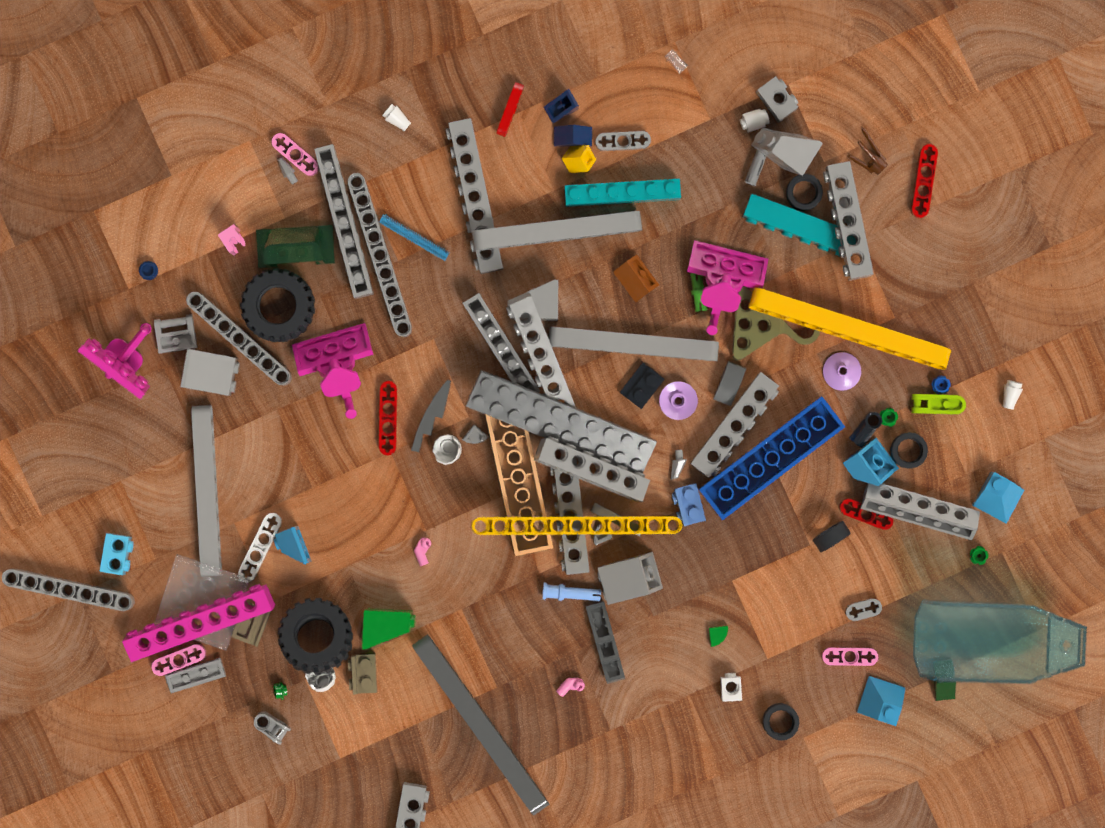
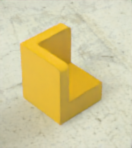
M589 145L570 146L562 160L570 173L588 172L596 158Z

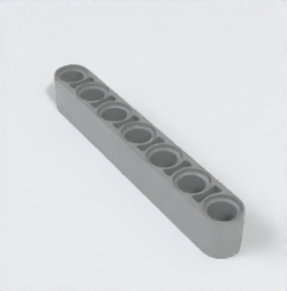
M199 292L188 294L186 299L187 305L278 385L283 386L291 382L292 375L290 371ZM194 296L201 298L198 306H193L192 304ZM210 308H213L215 310V316L211 319H208L206 317V311ZM223 321L229 322L230 327L227 331H222L220 328ZM237 334L244 336V341L241 344H236L234 340ZM253 346L258 348V354L255 357L249 355V349ZM266 359H271L273 366L267 370L264 368L263 362ZM282 371L287 374V379L284 382H280L277 378L278 374Z
M9 569L2 575V581L6 586L119 611H127L135 604V599L131 594L20 569ZM11 572H13L16 575V581L14 583L10 582L8 579V576ZM29 576L35 579V585L33 587H30L27 584V579ZM48 580L54 584L52 591L46 589V582ZM66 585H71L73 588L71 595L65 593L64 588ZM85 589L91 591L92 596L90 599H86L83 596ZM103 593L110 595L109 603L102 601ZM122 597L128 598L129 605L127 607L121 605L120 600Z

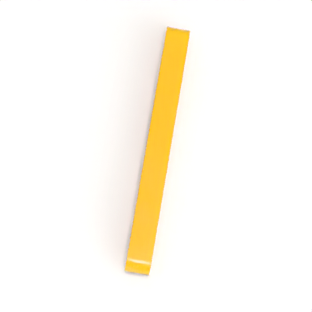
M753 289L749 308L754 311L936 369L945 370L947 368L951 353L949 348L765 289Z
M674 516L479 517L471 522L470 527L472 532L477 535L676 534L682 529V522L678 517ZM479 520L485 524V528L481 532L475 529V523ZM498 520L504 523V529L500 532L494 528V524ZM517 520H520L524 525L523 529L519 532L514 529V523ZM536 520L541 521L543 524V528L540 531H535L533 528V523ZM556 520L562 523V528L559 531H555L552 527L553 522ZM575 520L581 523V528L578 531L572 529V523ZM594 520L600 523L598 531H594L591 528V523ZM613 520H617L620 525L616 531H613L610 527ZM632 520H636L639 525L635 531L631 530L629 526ZM651 520H655L658 524L657 529L654 531L649 528ZM670 520H674L677 524L676 529L673 531L668 528Z

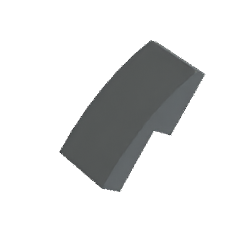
M728 361L713 399L731 406L746 368Z

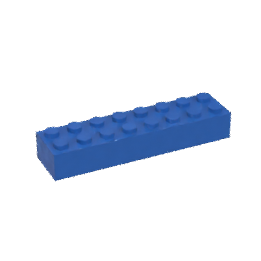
M821 396L698 490L719 518L724 520L836 435L845 426Z

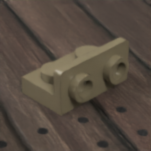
M376 654L352 655L351 659L348 660V671H352V679H349V690H353V695L377 693Z

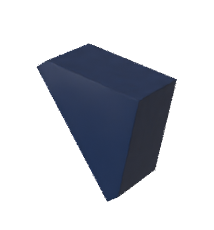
M568 89L545 105L544 109L552 123H555L578 110L579 105L570 89Z
M581 125L554 127V146L589 145V147H592V127Z

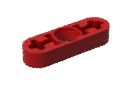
M515 82L498 126L497 135L506 137L525 85Z
M844 499L840 503V512L845 516L882 530L890 529L893 525V518L888 516L889 524H885L884 527L881 526L882 522L875 520V524L872 523L876 516L874 512H872L870 519L864 520L861 517L863 510L861 507L857 512V517L854 516L856 513L849 510L848 513L845 512L844 504L851 502V506L857 509L858 505H862L860 502ZM878 514V515H877V517H880V518H884V517H885L884 515H881V514Z

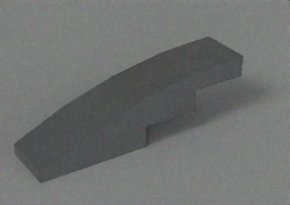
M447 380L428 406L416 432L411 451L420 452L423 435H432L435 417L443 418L452 381Z
M601 602L586 606L607 684L624 680L625 675L605 603Z

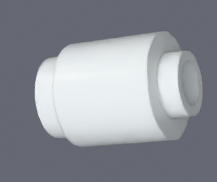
M757 109L742 114V119H740L742 129H746L747 132L766 127V124L770 123L765 109Z

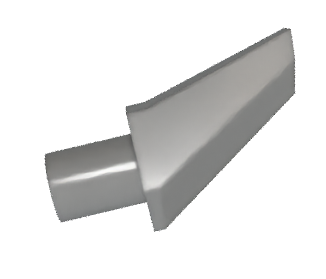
M283 157L278 158L277 160L284 178L287 177L291 184L296 183L298 180L294 175L295 170Z
M675 450L676 460H672L671 480L679 477L687 459H683V450Z

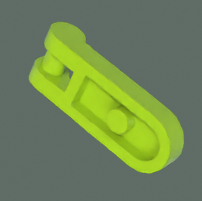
M912 394L914 406L911 409V413L960 414L966 408V401L958 395ZM921 400H927V408H921Z

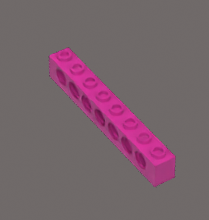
M260 584L254 585L249 588V591L244 593L242 591L235 592L230 598L225 599V597L215 600L214 604H203L198 606L195 611L190 612L186 610L180 613L179 617L173 619L172 617H167L160 624L155 625L151 623L146 625L141 631L132 630L128 632L122 643L130 661L134 662L272 611L275 603L267 584L260 586ZM246 599L254 600L255 605H249ZM230 605L235 606L238 611H237V612L231 611V610L229 609V606H230ZM211 612H217L220 618H214ZM194 619H200L202 621V625L196 624L194 622ZM176 625L183 626L185 631H179ZM159 631L165 632L167 637H161ZM141 638L148 639L149 644H144Z

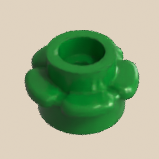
M886 408V410L880 412L882 425L891 427L896 424L898 414L894 409Z
M977 546L970 551V560L974 564L983 565L989 557L988 551L982 546Z
M279 681V683L273 685L275 699L281 698L283 700L284 696H287L286 684H282Z

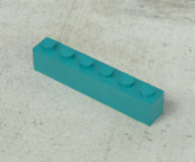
M680 179L565 185L566 207L681 199Z
M750 195L742 216L746 218V222L753 225L757 223L763 224V228L772 232L775 229L782 232L781 235L791 239L793 236L800 238L799 242L803 244H816L818 249L825 252L832 250L836 252V256L840 257L839 247L841 242L840 239L836 238L835 234L837 225L760 196ZM847 236L848 244L855 245V237Z

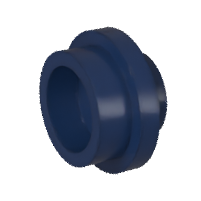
M145 261L139 267V274L145 280H153L158 275V267L152 261Z

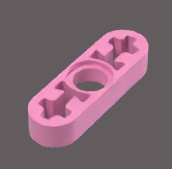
M278 133L272 138L273 147L305 175L314 176L319 170L317 161L283 133ZM278 138H285L284 143L288 147L290 143L293 144V146L288 148L286 154L284 153L286 149L283 146L277 147L278 142L276 140ZM294 149L301 152L298 160H293L290 157V153ZM304 156L308 157L305 159L307 163H314L313 167L315 169L313 171L309 170L307 172V167L303 163L301 166L298 165L303 161Z
M195 644L158 658L152 663V671L158 676L171 673L203 660L206 656V650L204 646ZM194 648L202 651L199 655L200 658H197V656L190 657L191 662H188V656L184 652L188 651V654L193 653ZM180 654L184 657L182 665L174 663L175 655ZM169 657L170 664L173 667V669H170V666H167L163 668L164 672H162L161 670H157L156 667L159 665L158 662H161V664L169 662L167 660V658Z
M829 647L822 652V660L828 665L871 666L878 661V653L872 648ZM829 651H832L834 655H839L838 651H842V662H839V658H833L829 662V659L825 656L829 654ZM848 651L855 653V659L852 662H847L844 658L845 653ZM858 651H861V655H867L868 651H870L874 658L870 662L866 658H860L861 662H858Z

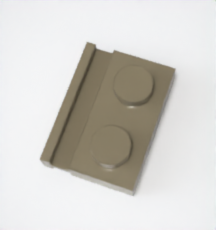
M271 611L237 623L231 637L258 647Z

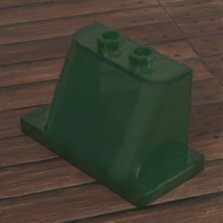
M333 225L256 230L258 268H274L282 263L316 262V265L335 264Z

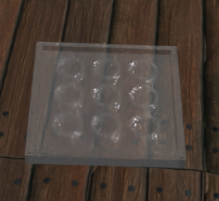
M177 554L154 624H160L167 617H172V619L179 617V614L186 610L190 612L195 611L200 605L214 604V601L219 598H230L235 592L242 591L244 593L247 590L250 579ZM230 605V606H229V609H230L231 611H233V612H237V611H238L235 606H233V605ZM211 612L214 618H220L217 612ZM194 619V622L196 624L202 625V621L200 619ZM235 624L194 640L227 650ZM176 625L179 631H185L183 626Z

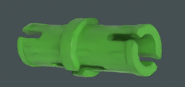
M691 273L693 287L691 294L694 295L695 312L700 311V303L702 311H706L707 307L701 302V295L704 289L703 276L697 274L698 281H696V274Z

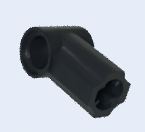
M868 412L849 436V439L862 448L876 429L881 426L882 417L876 412ZM871 415H876L878 418V422L874 426L868 424V418Z

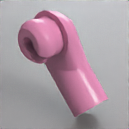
M428 538L420 539L414 549L419 566L429 563L425 555L431 546V541Z
M567 678L556 692L564 697L569 690L582 691L585 684L580 678Z

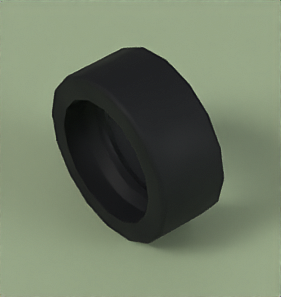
M807 173L803 174V176L797 175L793 177L786 188V199L789 204L801 211L811 210L816 207L823 195V187L819 179ZM801 181L810 182L815 188V198L809 203H800L793 196L795 185Z
M907 432L900 434L891 443V458L902 468H916L923 464L927 458V443L923 437L916 433ZM907 439L916 441L920 446V455L912 462H906L898 455V446Z
M840 521L816 536L813 542L821 553L848 537L851 532L844 521Z
M777 703L768 707L762 718L763 728L766 733L779 741L788 740L793 737L798 731L800 724L796 711L784 703ZM776 711H786L792 718L791 728L785 733H777L770 726V717Z

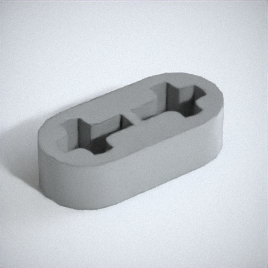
M871 598L848 605L845 614L850 620L858 621L878 615L882 610V605L877 599ZM871 602H873L875 605H878V608H875L876 612L874 613L872 612V610L865 611L866 607L871 606ZM852 607L862 609L863 611L857 613V617L849 614L852 611Z

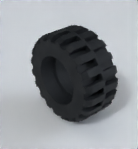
M279 268L264 270L261 274H256L252 277L253 279L246 284V289L242 292V303H240L241 315L246 322V326L258 337L271 342H288V340L296 339L301 333H304L308 325L312 323V317L315 314V298L306 281L296 273ZM272 288L287 289L295 298V312L284 323H271L261 313V299Z
M308 598L304 599V603H295V607L292 610L289 608L286 611L287 615L285 618L282 617L280 621L281 627L278 628V643L283 655L298 671L302 670L306 674L315 673V675H321V672L324 671L326 673L332 672V668L335 666L336 668L342 665L341 661L348 658V652L351 651L353 646V632L348 617L338 605L335 606L329 600L323 601L322 598H316L314 601ZM322 620L327 622L332 627L334 633L331 644L325 650L318 653L304 651L298 643L300 629L310 621Z

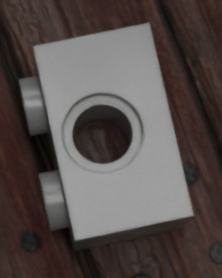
M775 76L760 87L756 94L779 123L798 109V101L793 94H788L784 81L781 78L778 80ZM774 95H782L784 101L776 103L773 98Z

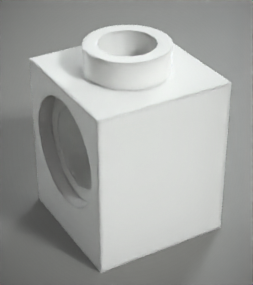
M725 673V677H720L722 701H742L741 677L736 676V673ZM728 682L736 683V689L733 692L726 690Z

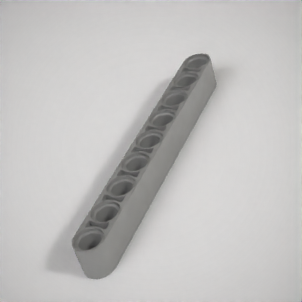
M353 173L348 178V186L392 325L397 335L407 337L412 332V325L364 177L359 173ZM353 179H362L361 186L353 187ZM366 196L368 198L367 204L359 205L358 198ZM367 214H371L374 217L373 222L370 224H366L363 221L364 216ZM373 232L379 234V240L376 242L369 240V236ZM382 250L385 252L383 260H376L375 253ZM383 269L391 271L389 278L384 279L381 277ZM389 287L397 289L394 297L387 296L386 291ZM395 305L402 306L403 311L400 315L393 314L392 309ZM402 323L408 325V331L404 334L398 331V326Z
M640 211L482 229L472 231L474 251L638 232L642 231Z
M549 327L548 339L551 347L718 361L719 342Z
M212 405L192 406L201 576L222 575L213 409Z

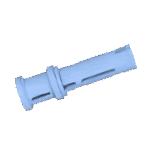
M544 582L542 600L556 598L558 601H562L564 598L600 602L601 597L593 596V594L601 595V589L565 587L563 584L547 585Z

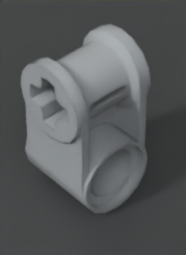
M260 712L254 719L255 728L279 745L282 744L281 740L287 731L291 730L290 726L268 712ZM266 717L268 724L261 726L258 723V718Z

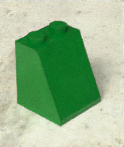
M366 608L363 619L362 649L371 648L410 632L416 624V615H412L413 610Z

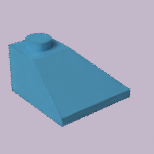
M877 438L843 462L847 471L854 479L876 486L881 485L899 469Z
M990 472L972 506L1007 524L1025 490L1003 476Z
M299 526L275 534L274 543L277 550L281 549L282 553L303 564L312 562Z
M868 676L857 713L896 726L903 706L905 687Z

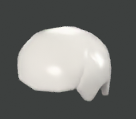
M447 434L440 436L435 441L432 451L436 461L446 465L454 463L459 459L462 447L455 436Z
M332 668V672L326 673V671L321 672V675L305 673L309 686L316 692L329 690L334 685L336 679L334 669Z

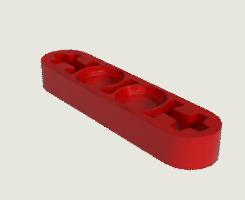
M932 144L924 145L919 154L911 205V213L916 218L925 217L930 209L938 158V149ZM928 148H931V152H934V155H931L929 158V162L933 161V165L922 163V160H927V154H924V151H927ZM922 167H929L931 169L929 177L922 176ZM924 185L928 188L926 196H921L918 193L919 186ZM916 198L921 200L927 199V202L924 201L922 203V208L925 209V212H922L921 215L915 210V207L920 205V201H916Z
M385 381L380 386L379 450L387 456L394 454L397 448L398 389L392 381ZM387 384L394 388V391L390 393V398L394 397V401H383V397L387 398V392L383 391ZM386 403H391L394 406V411L391 414H386L383 411V406ZM386 422L393 424L394 429L391 433L383 431V425ZM382 435H394V440L390 439L389 441L390 445H393V449H390L388 453L386 449L382 448L383 445H386V439L382 440Z

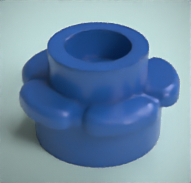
M942 375L934 378L932 381L933 391L937 394H946L951 386L950 380Z

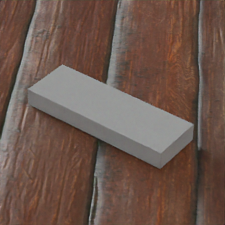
M221 658L167 674L165 677L170 693H174L225 677L226 673Z

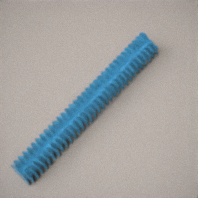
M386 214L382 215L380 224L446 261L449 255L448 251H443L442 247L433 245V242L425 240V237L419 236L415 231L404 228L402 224L394 222V219L388 218Z

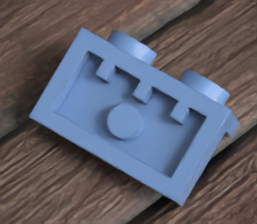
M697 483L675 488L672 498L674 505L678 504L679 512H676V514L683 523V526L706 521Z

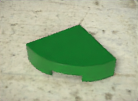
M728 625L709 628L711 647H715L725 640L728 634Z

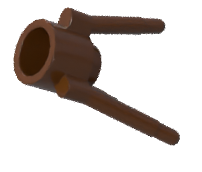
M862 128L863 134L877 155L874 156L861 141H858L861 148L871 158L868 162L870 166L852 155H849L848 158L867 169L871 174L875 172L879 175L888 166V163L865 128Z

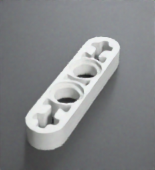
M269 513L264 518L238 571V576L242 581L250 582L256 577L275 538V534H277L281 526L282 519L278 514ZM275 516V521L278 522V524L273 525L271 527V530H274V533L272 534L267 530H263L264 526L268 528L270 525L268 518H273ZM262 533L269 535L270 540L267 544H262L259 541V536ZM255 550L261 554V559L257 562L253 561L250 557L252 551ZM246 562L257 565L256 569L252 567L250 570L252 576L244 578L245 574L242 571L247 570L249 564H246Z

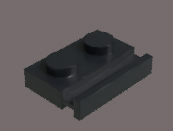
M642 363L619 393L642 409L665 379L645 363Z

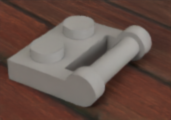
M193 314L175 319L154 320L159 354L197 348ZM187 324L188 330L162 334V328Z

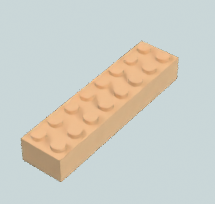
M486 415L507 517H547L535 461H533L534 454L529 431ZM517 520L514 523V529L518 532L523 529V523ZM539 520L533 523L535 531H540L543 528V524ZM511 535L515 556L553 548L551 535Z

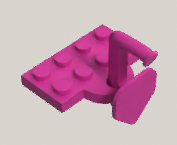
M694 240L687 272L706 276L708 286L703 289L701 302L703 305L712 308L709 325L706 328L709 335H715L718 332L717 325L721 310L734 312L738 309L741 301V296L738 292L741 291L743 286L763 288L769 259Z
M142 324L140 330L129 344L122 339H114L104 350L97 340L88 338L78 350L102 369L107 379L113 378L137 398L141 399L149 389L148 381L143 376L135 374L143 363L142 355L135 349L146 335L151 332L150 324Z
M359 324L292 344L299 377L318 371L320 376L323 377L320 386L324 395L327 397L342 395L346 408L345 416L348 419L355 418L357 412L354 409L350 392L357 390L361 382L358 373L352 370L355 366V360L373 355L366 324Z

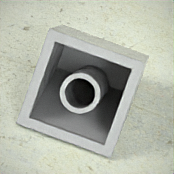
M761 129L755 136L752 146L782 169L803 176L823 143L800 134Z
M553 280L528 291L541 321H558V280ZM528 313L520 315V320H527L529 318Z
M187 349L181 387L231 396V393H235L237 382L234 381L235 374H238L240 363L237 362L238 358Z
M653 552L598 567V579L602 582L603 596L608 605L649 595L663 589Z

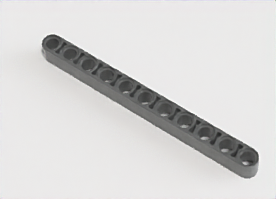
M427 634L414 643L412 647L533 816L550 805L431 637Z

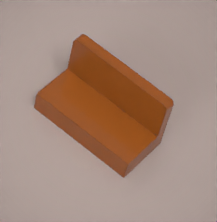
M635 255L614 271L615 276L635 302H638L659 286L638 255Z

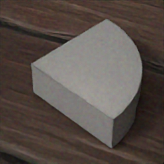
M473 425L462 440L467 443L477 444L485 441L489 436Z
M600 524L596 527L595 531L600 529ZM594 534V543L598 545L613 537L611 534Z

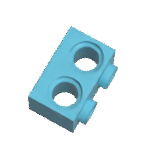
M106 533L99 572L125 575L126 572H129L131 561L128 560L129 553H132L134 541H131L132 537ZM118 539L124 544L122 550L115 548V542ZM115 558L120 561L119 569L112 567V560Z

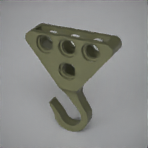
M742 287L741 291L738 292L741 296V301L747 300L750 303L753 292L747 287ZM739 304L738 309L735 311L732 357L734 360L739 361L779 334L787 335L798 344L808 345L819 337L820 331L814 330L810 338L803 339L784 320L750 308L749 310H743ZM740 319L748 321L749 326L747 329L739 327ZM762 320L767 323L766 331L759 330V321ZM739 338H744L747 341L745 348L738 347L737 340Z

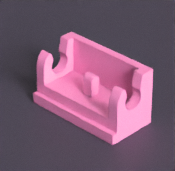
M234 224L218 234L232 255L238 253L234 244L241 243L245 246V240L239 233L240 229Z

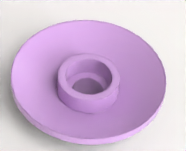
M845 352L835 353L826 360L823 366V376L826 383L833 389L848 390L858 383L861 377V366L853 355ZM840 368L846 369L845 375L840 374Z
M673 382L662 390L659 404L666 416L671 419L682 420L694 413L698 404V398L695 390L689 384ZM676 397H680L682 399L681 404L677 405L675 403Z

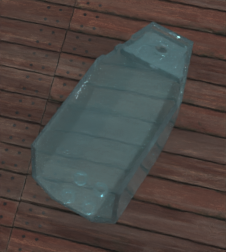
M923 599L914 619L913 658L919 677L940 682L1031 684L1038 680L1047 679L1053 675L1085 666L1087 627L1034 605Z

